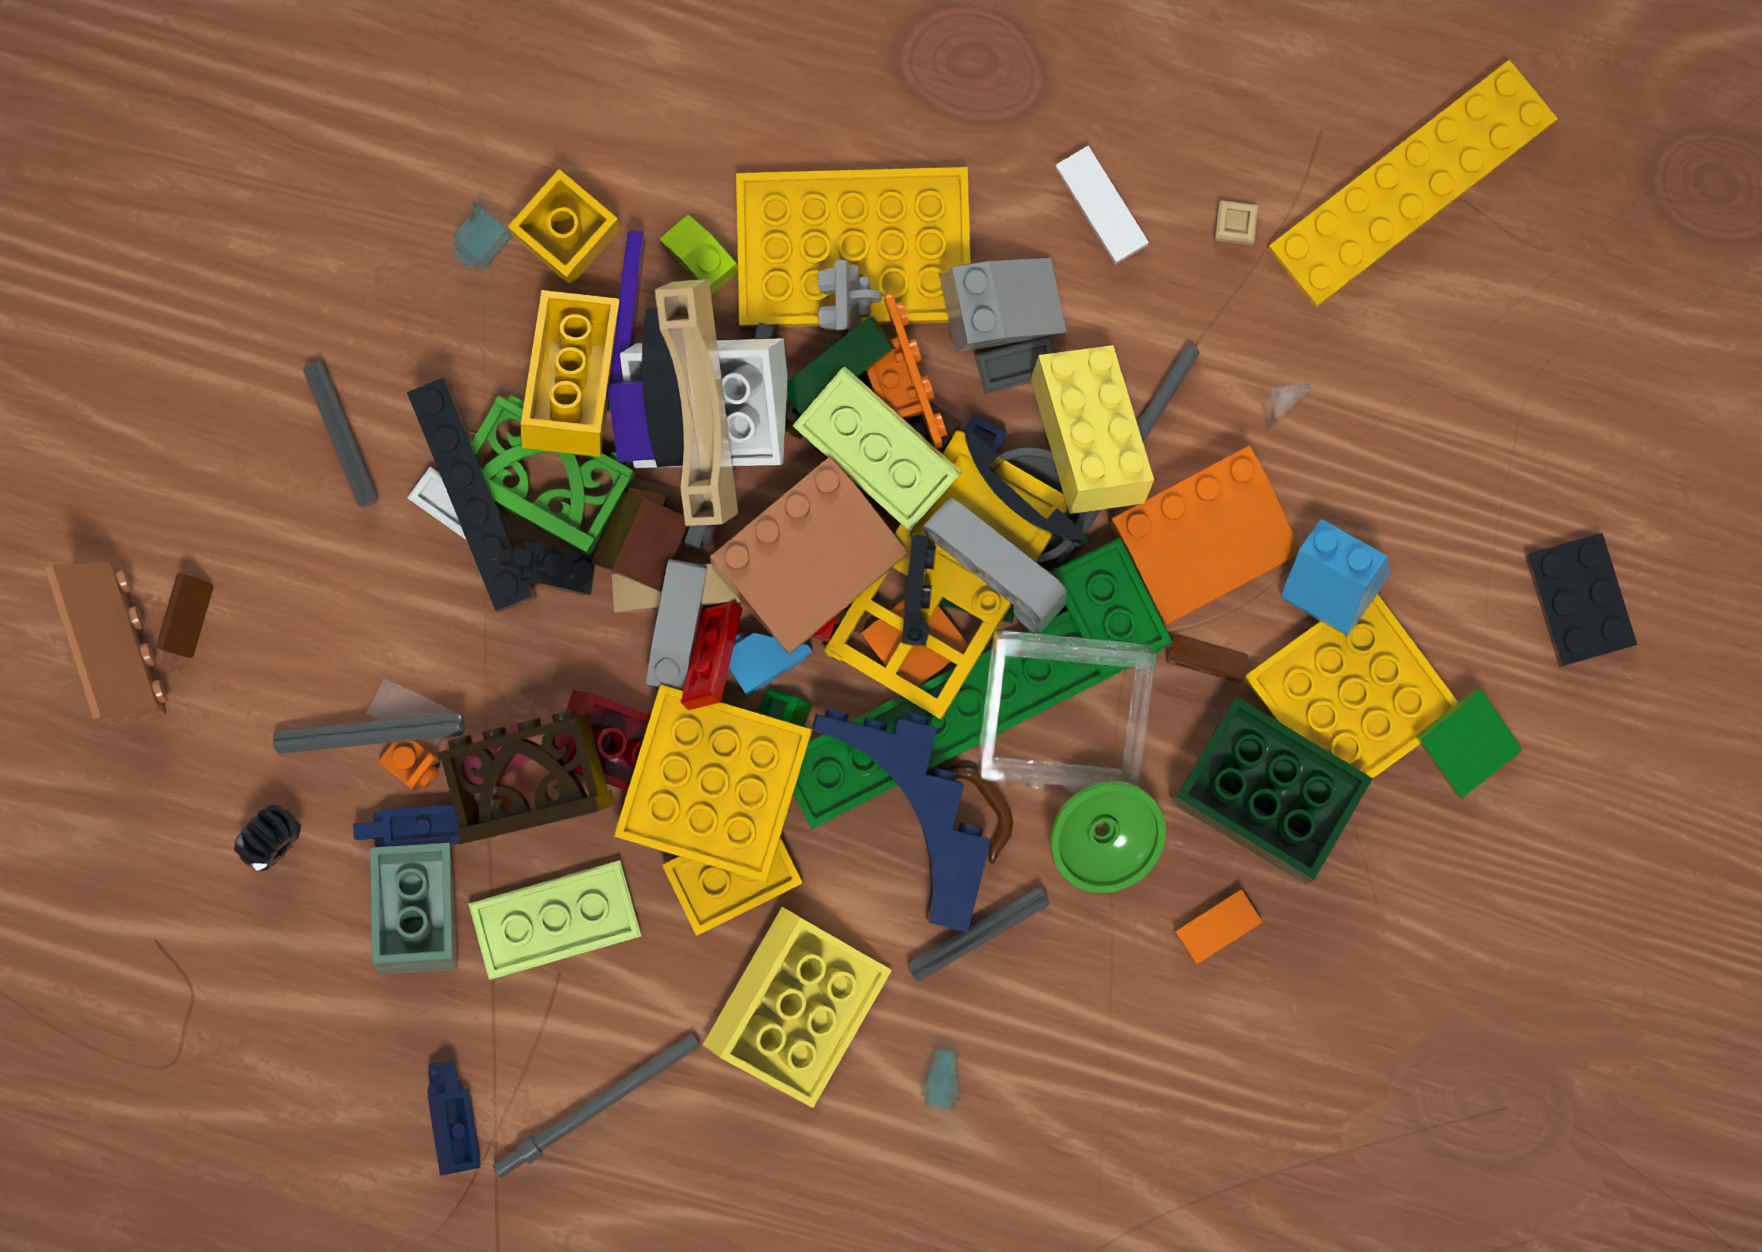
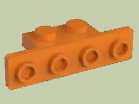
M893 294L885 296V306L896 338L890 339L896 349L866 371L872 390L903 419L922 414L932 445L936 449L941 448V437L947 435L941 414H933L929 400L934 398V393L928 376L920 377L916 363L921 362L922 358L915 339L908 341L903 326L909 325V319L903 302L896 304Z

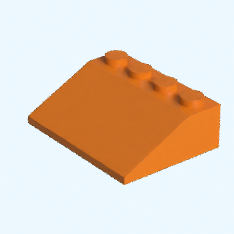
M1250 445L1147 499L1145 503L1138 504L1115 516L1109 523L1116 539L1121 538L1164 626L1297 556L1300 549L1273 487Z

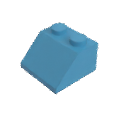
M1320 519L1298 551L1281 598L1348 637L1391 575L1388 556Z

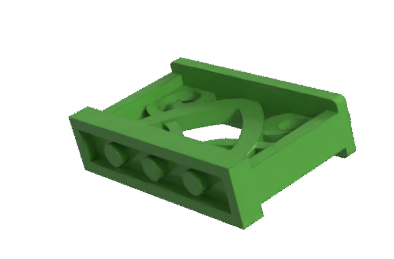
M510 395L508 400L497 396L494 405L472 441L478 459L488 441L496 453L499 454L482 468L496 505L582 553L592 555L622 493L627 491L631 482L636 477L634 471L629 468L632 462H617L616 453L611 451L609 457L601 453L600 457L583 455L590 460L580 467L574 454L522 448L521 436L513 437L509 430L507 431V439L513 448L506 451L498 443L497 428L502 422L507 420H515L521 424L524 402ZM558 453L569 477L570 490L553 489L540 495L533 504L526 501L529 492V480L526 471L518 461L540 454ZM509 466L515 469L520 478L519 484L513 488L506 487L504 484V479L507 476H513L506 470ZM602 469L609 472L612 476L613 486L607 494L599 497L585 495L584 487L594 489L603 483L592 480L591 474L594 470ZM554 498L571 499V506L568 503L561 502L563 509L560 513H553L549 508V503ZM585 503L596 506L603 505L588 533L580 531L583 523Z

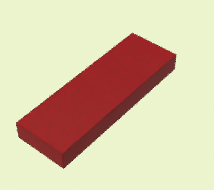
M736 601L703 609L680 702L687 710L721 703L743 610Z

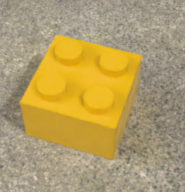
M558 169L510 223L508 229L514 239L567 284L572 286L618 234L621 226L617 217Z

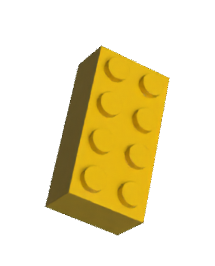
M541 290L521 419L522 448L601 456L609 400L608 384L611 383L610 376L619 299Z

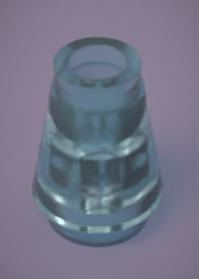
M944 1049L934 1050V1057L932 1058L921 1095L925 1096V1106L939 1109H955L956 1100H960L958 1052Z

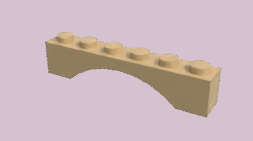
M709 279L670 282L655 289L660 331L673 360L682 405L684 454L680 488L685 526L724 524L738 514Z

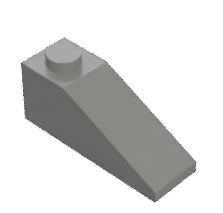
M672 559L668 560L652 640L646 679L647 685L660 687L661 684L677 690H684L698 632L708 566Z

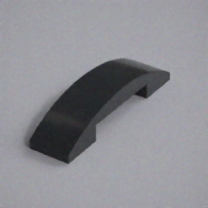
M657 309L646 310L642 341L643 396L650 443L657 467L683 466L684 433L678 380L667 343L660 331Z
M971 430L965 434L969 452L979 473L993 492L1012 511L1032 526L1049 535L1073 543L1085 545L1091 538L1058 508L1047 520L994 473L1004 460Z

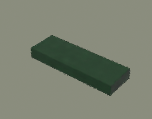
M874 316L868 317L787 381V397L799 414L802 415L843 367H846L859 378L896 348Z

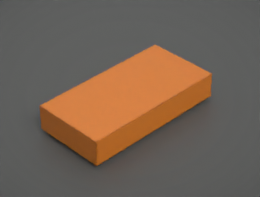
M1240 889L1174 932L1195 965H1197L1263 922L1243 890Z

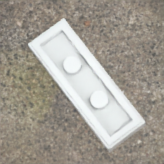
M1089 146L1055 165L1056 171L1115 265L1148 246V240Z

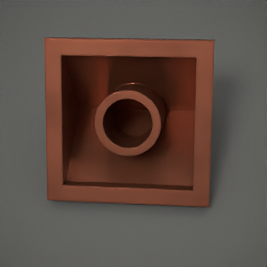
M623 492L613 510L591 563L662 592L668 560L676 559L690 526H685L683 515L645 497Z

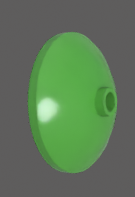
M1108 781L1084 788L1064 804L1053 822L1050 833V852L1054 864L1069 883L1088 892L1111 893L1130 887L1152 870L1162 854L1166 839L1164 816L1155 800L1146 791L1133 784ZM1106 822L1102 829L1095 830L1098 824Z

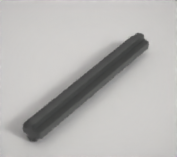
M454 712L278 730L273 734V747L277 753L282 754L460 736L464 734L465 721L461 713Z

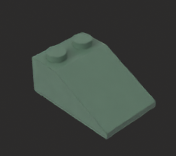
M450 843L370 848L372 964L378 975L458 970L457 927Z

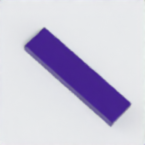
M629 230V233H627L610 376L611 383L623 382L620 353L634 344L646 244L644 234L641 231Z

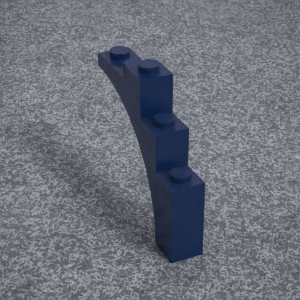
M826 708L824 715L815 713L812 725L813 731L844 741L869 756L894 779L909 799L922 827L929 854L931 889L926 919L931 924L968 932L991 839L988 836L982 835L983 828L975 825L960 823L959 829L953 828L964 784L959 780H955L956 772L933 767L932 774L926 773L937 731L935 726L928 724L930 717L907 712L905 718L896 716L892 731H887L888 723L864 718L863 724L848 721V713Z

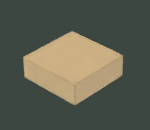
M1220 200L1214 241L1253 246L1258 205Z

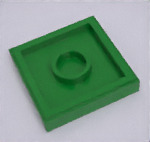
M1478 688L1470 692L1416 735V738L1454 793L1460 798L1465 797L1522 751V748L1483 691Z

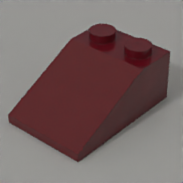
M573 689L566 711L575 709L576 716L590 713L592 720L590 725L606 784L628 791L651 715L592 693ZM560 733L556 737L555 744L558 748L563 749L569 743L568 753L565 757L561 758L565 764H568L575 757L577 748L571 735ZM581 765L572 770L573 773L584 776Z

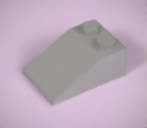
M1051 258L987 261L952 267L940 276L955 353L1067 333Z

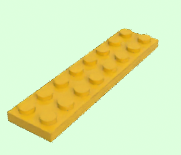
M1508 60L1269 245L1268 250L1312 305L1317 308L1549 128L1558 118L1513 63Z

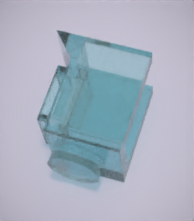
M473 202L474 218L472 219L469 216L452 237L455 241L453 246L456 249L452 257L469 270L475 266L484 272L512 236L507 232V227Z

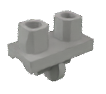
M835 260V267L818 272L820 292L823 294L836 293V306L820 307L819 326L825 330L839 331L847 335L861 324V317L871 316L870 304L882 301V293L880 291L870 290V277H860V267L850 265L848 260Z

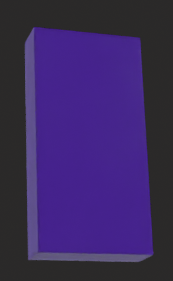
M643 381L609 383L608 396L617 462L653 460L654 455L645 414Z

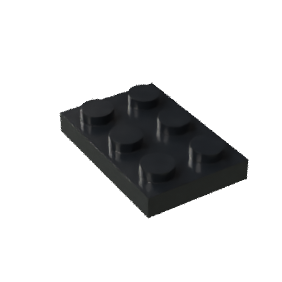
M1603 533L1525 555L1559 667L1638 645Z

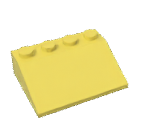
M781 907L704 1041L703 1046L721 1059L814 1108L892 970Z

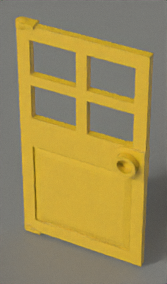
M955 430L943 455L962 473L910 531L902 524L899 525L894 535L907 550L908 555L893 568L908 576L912 536L914 534L926 535L922 527L948 498H953L1029 558L1037 562L1052 535L1037 529L1023 520L993 492L979 473L971 457L965 433ZM1004 460L994 472L1046 520L1057 508L1063 514H1066L1068 511L1064 494ZM930 539V546H936V561L934 570L927 569L926 585H932V599L930 609L923 608L922 618L928 623L942 598H945L983 621L964 655L929 635L926 647L957 665L938 698L933 697L897 675L914 646L904 645L901 641L885 668L846 644L865 611L903 632L904 619L872 601L889 571L854 600L823 651L826 652L828 657H834L841 662L848 663L942 720L1010 608L1011 603Z

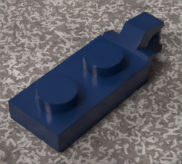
M453 805L384 809L382 812L373 813L374 822L353 824L354 839H375V847L439 843L460 844L456 832L459 825Z
M455 1061L428 1065L430 1086H428L427 1094L429 1096L427 1097L440 1175L480 1168L481 1163L469 1089H464L461 1080H457Z

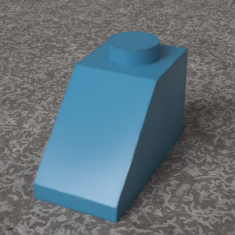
M743 632L736 635L729 669L748 697L813 656V653L808 645L802 644L789 655L773 637L756 633L746 637Z

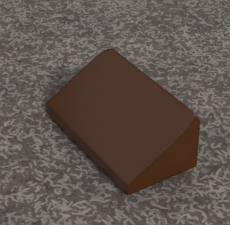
M177 574L157 640V649L186 658L194 656L213 592V585L211 583L186 574Z
M1178 634L1172 637L1173 643L1169 647L1166 658L1168 663L1237 683L1242 682L1246 678L1248 667L1247 654Z

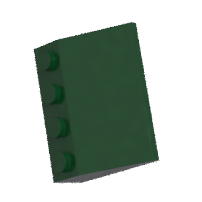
M1236 696L1193 764L1171 804L1304 884H1308L1315 880L1373 778Z

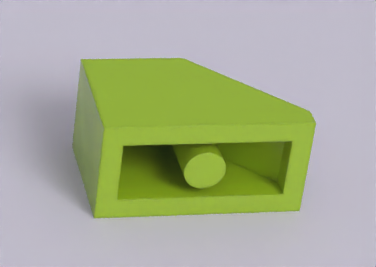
M689 214L659 239L693 280L709 279L711 296L738 274L737 263L718 241Z

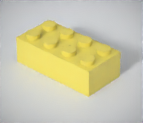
M1114 346L1039 355L1030 380L1069 514L1145 503L1154 478Z

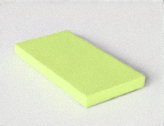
M843 367L793 425L825 456H830L845 474L909 531L962 473L846 367Z
M621 860L468 904L489 980L642 936Z

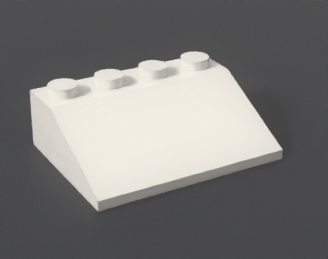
M784 338L717 340L732 466L783 464L788 379ZM636 343L620 353L623 382L642 380V343ZM655 459L633 461L634 468L657 467Z

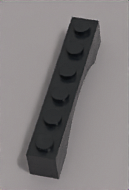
M441 378L407 392L495 611L503 612L537 598L532 584L520 581L521 578H518L519 569L499 564L501 549H513L516 547L491 493L450 382L445 378Z

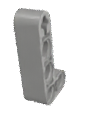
M948 498L922 527L925 534L935 544L1013 604V612L1016 618L1032 632L1040 635L1066 605V589L1054 576L955 499Z

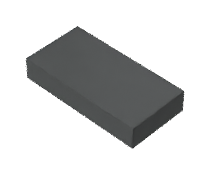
M1048 336L975 355L985 395L1031 383L1030 379L1038 356L1055 353L1051 337Z

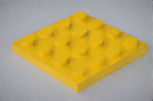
M1378 593L1348 637L1320 621L1248 673L1245 678L1273 719L1372 778L1420 745L1416 735L1458 703Z
M660 684L614 837L767 882L812 730L724 703L687 710L680 703L683 691Z

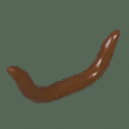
M955 765L945 768V770L956 772L955 780L964 779L972 782L996 813L999 821L998 831L990 843L988 851L989 862L991 864L995 863L999 853L1012 834L1014 822L1011 809L992 781L982 771L967 765Z

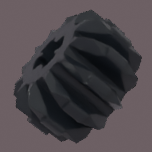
M275 804L268 805L265 809L260 810L242 828L241 834L236 837L234 851L247 866H251L256 871L260 870L261 872L268 870L271 866L276 865L278 860L285 857L287 851L293 847V843L299 838L301 824L295 820L296 817L287 809L284 810L281 806Z

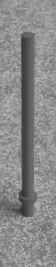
M1186 345L1137 423L1143 443L1200 354L1194 347ZM1101 510L1087 512L1082 531L1088 532ZM1074 543L1066 552L1053 559V561L1060 566L1068 563L1076 549L1081 550L1084 544Z

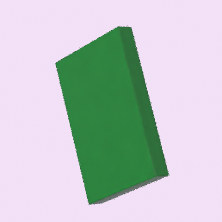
M1121 538L1109 542L1049 572L1066 589L1065 606L1101 678L1173 643Z

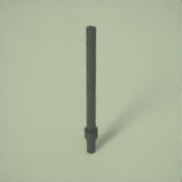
M691 1033L536 1137L533 1138L530 1135L519 1142L516 1150L492 1165L497 1175L503 1178L525 1162L531 1164L543 1156V1150L699 1048L701 1045L694 1034Z

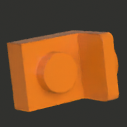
M415 740L392 742L378 763L403 781L410 789L417 791L421 786L426 789L433 782L440 771L436 766L441 760Z

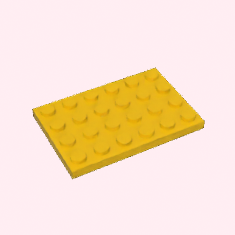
M968 167L736 173L740 328H757L759 322L773 327L819 326L820 307L836 306V293L823 294L820 292L818 272L835 267V260H848L850 265L859 266L860 277H870V290H877L882 293L881 302L870 304V317L874 316L879 325L891 324L885 306V296L893 294L896 304L903 302L909 324L949 323L940 276L952 267L971 264ZM861 317V323L868 317Z

